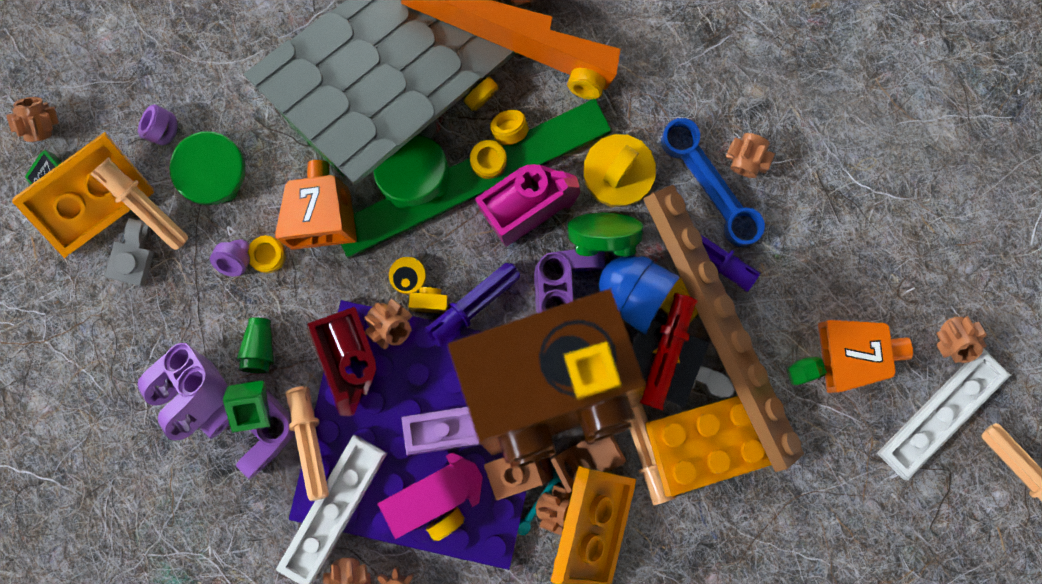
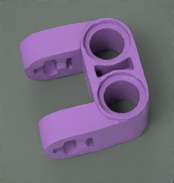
M575 249L551 252L544 255L534 270L536 312L539 313L546 310L545 304L548 299H557L562 304L573 301L572 272L603 270L605 268V252L598 251V254L594 256H581L576 254ZM548 262L556 263L561 268V278L558 280L548 279L544 275L543 265Z
M178 343L172 346L165 355L142 374L137 383L138 390L148 404L153 406L162 405L171 400L158 416L160 427L171 440H182L193 434L224 404L223 397L228 387L214 364L186 343Z
M267 389L270 421L278 417L283 422L284 430L278 438L271 436L268 427L250 430L259 441L235 465L248 479L253 478L265 468L295 435V431L289 430V424L291 423L290 413ZM224 404L200 426V429L210 439L220 434L230 425Z

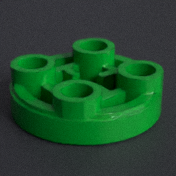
M202 131L186 137L177 145L171 156L169 170L172 183L182 196L200 205H217L229 202L237 196L238 190L245 178L246 165L241 149L232 140L217 132Z
M416 135L374 170L375 181L381 193L397 208L422 205L435 197L442 196L447 189L446 182L449 176V165L445 153L434 140L425 136Z
M618 213L584 214L569 221L568 239L576 245V254L581 256H594L598 254V251H613L618 256H632L636 254V245L643 239V224L633 217Z

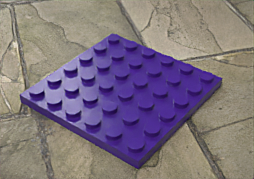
M341 300L338 312L356 307L365 332L369 326L364 318L372 307ZM412 316L408 320L412 330L408 338L400 345L389 344L386 349H383L366 336L375 358L376 371L367 395H361L355 414L353 416L339 415L324 372L314 410L315 418H318L320 422L315 428L326 481L353 435L361 437L388 453L343 532L509 570L526 491L500 500L495 499L484 464L503 458V452L492 456L482 445L407 456L401 418L467 407L447 343L483 331L462 327L447 339L442 346L438 347L434 343L436 339L431 341L424 330L434 320ZM351 360L350 368L346 370L347 374L354 373L357 378H361L362 372L366 368L365 364L358 365L356 360ZM452 452L476 463L483 476L480 503L472 507L469 500L466 499L465 502L457 506L465 517L464 523L445 538L433 541L426 528L438 518L436 517L395 539L378 506L379 502L450 465L446 455ZM301 466L288 520L303 523L315 501L308 499Z

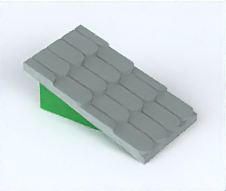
M346 0L333 11L321 16L292 40L288 39L243 75L276 107L291 127L329 162L342 177L345 175L356 185L517 53L401 4V0Z

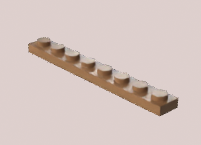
M674 184L643 198L690 297L698 301L697 305H695L697 312L774 471L786 470L804 455L800 439L793 431L785 415L784 406L777 398L768 380L767 371L760 363L752 347L751 338L747 331L744 330L735 312L734 303L727 295L718 277V270L715 264L711 262L702 244L701 235L694 227L686 211L682 196L677 192Z

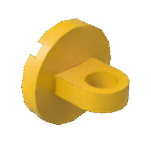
M613 134L600 139L590 148L584 161L583 177L588 191L598 202L610 207L631 206L640 202L649 193L656 178V162L651 150L641 140L630 135Z

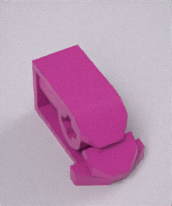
M530 164L519 168L476 197L475 201L485 219L505 247H507L566 207L568 209L573 206L581 191L578 178L575 175L564 171H555V169L542 165ZM533 185L539 189L534 192L531 188L527 189V187Z
M452 452L446 455L450 465L379 502L378 506L395 539L465 502L466 499L469 500L472 507L479 504L483 476L476 463Z

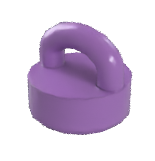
M153 104L145 110L138 126L139 136L158 145H167L176 136L177 119L167 109ZM167 125H168V130H167L166 134H165L164 136H162L163 133H164L165 130H166Z
M239 239L229 243L222 242L217 244L210 256V263L218 272L227 276H240L244 274L250 262L249 255L247 254L249 243Z

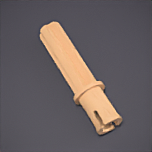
M109 157L91 173L93 177L116 197L114 200L116 203L122 201L172 249L177 250L186 243L188 235L137 187L139 183L137 180L132 181Z
M304 386L291 388L285 392L291 418L289 430L295 431L308 499L310 501L321 500L328 497L329 492L315 428L320 422L314 415L310 388L307 386L305 388Z
M639 403L637 407L632 408L635 420L630 422L632 426L630 432L642 465V469H639L638 472L639 474L643 473L652 505L654 506L676 499V496L666 497L645 426V422H648L643 404Z
M995 423L986 428L981 435L982 439L1030 489V496L1032 498L1038 497L1042 502V468L1000 424Z

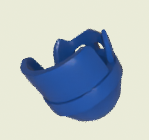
M643 255L640 257L622 256L613 259L605 266L600 275L599 289L601 292L611 288L621 318L646 335L656 313L679 280V276L657 265L653 260Z

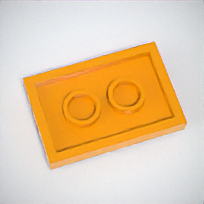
M106 132L102 133L12 199V203L63 258L131 210L122 201L116 203L114 201L116 197L91 175L108 157L132 181L137 180L139 182L137 187L147 197L154 193V188Z
M738 395L645 422L666 497L679 495L772 465Z
M578 466L550 582L555 584H612L637 479Z

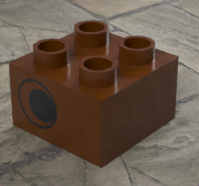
M611 288L447 343L479 443L492 456L503 452L505 461L510 463L511 469L526 466L557 454L551 436L578 426L582 427L587 443L599 441L631 429L630 422L635 420L632 408L639 405L646 387ZM607 342L620 381V387L577 399L564 355Z

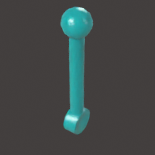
M555 469L552 473L553 479H551L542 494L545 492L552 493L554 485L562 482ZM537 501L525 518L520 519L518 533L522 536L528 534L531 529L530 522L536 515Z

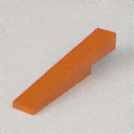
M401 0V4L568 75L575 68L591 69L605 79L604 90L608 88L617 75L620 48L550 30L552 16L493 0Z

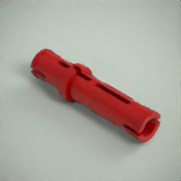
M674 293L666 324L660 327L659 333L662 334L651 366L642 399L639 402L662 411L684 341L688 342L690 337L687 331L695 305L698 302L697 299Z

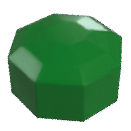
M807 357L795 361L786 370L791 385L793 384L794 386L821 378L827 373L822 358Z

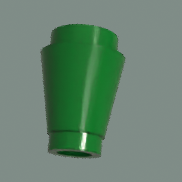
M259 317L248 319V325L236 361L240 362V371L254 374L269 373L270 365L274 364L271 320Z

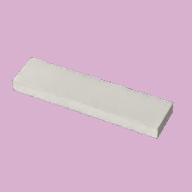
M983 348L982 354L974 361L965 363L877 454L903 480L908 481L1011 374Z
M357 435L352 436L326 481L329 492L328 497L314 502L277 566L276 571L298 584L314 583L387 456V452Z

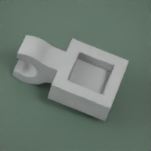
M128 219L125 227V244L114 241L104 277L145 287L154 251L144 249L150 233L149 226L142 221Z

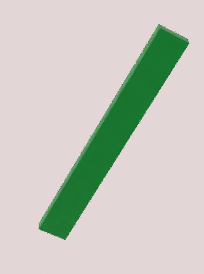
M594 98L529 129L525 138L518 143L502 145L506 152L507 165L503 173L496 178L485 179L479 177L473 171L469 158L449 168V176L446 182L447 189L440 197H435L422 205L407 206L405 208L395 207L386 198L354 213L357 242L341 244L347 258L350 259L475 199L525 165L537 164L543 166L610 134L611 129L596 99Z

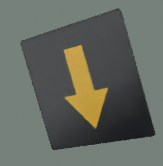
M655 320L652 321L646 335L640 331L638 332L632 347L645 384H647L651 366L662 334L659 333L660 327L665 325ZM690 335L688 342L684 341L666 396L667 401L685 407L709 346L708 342Z

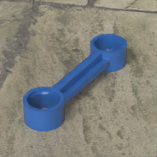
M687 118L672 120L666 126L661 137L663 150L669 156L684 161L726 220L724 233L731 244L737 247H747L758 241L765 229L764 219L761 214L752 208L743 207L698 145L700 141L698 126ZM674 127H683L689 130L693 137L692 146L685 150H678L672 147L667 138L670 130ZM745 215L755 222L757 232L752 240H741L735 236L732 230V222L737 216Z

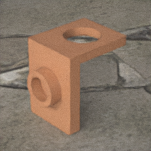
M614 436L591 443H587L585 439L553 457L551 462L569 494L572 492L574 480L569 477L565 470V461L571 466L575 480L578 466L608 472L623 465L626 459Z
M504 457L484 464L495 499L500 500L533 489L553 479V472L548 458L541 460L542 467L538 461L511 469L510 463H506Z

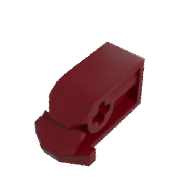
M356 307L307 323V329L340 416H353L355 414L361 395H367L376 371L375 358ZM351 360H356L358 365L365 364L366 368L363 370L361 378H357L354 373L347 374L346 370L350 368Z

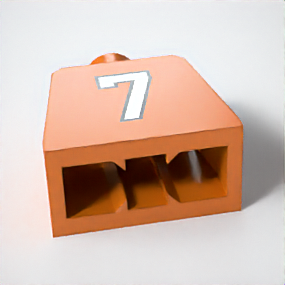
M309 161L307 165V178L289 180L285 184L275 238L291 250L357 242L350 190L338 177L330 175V163L327 161Z
M827 320L818 323L822 359L827 371L825 375L827 393L844 392L895 377L894 361L912 359L913 347L911 340L908 337L891 339L890 329L886 323Z

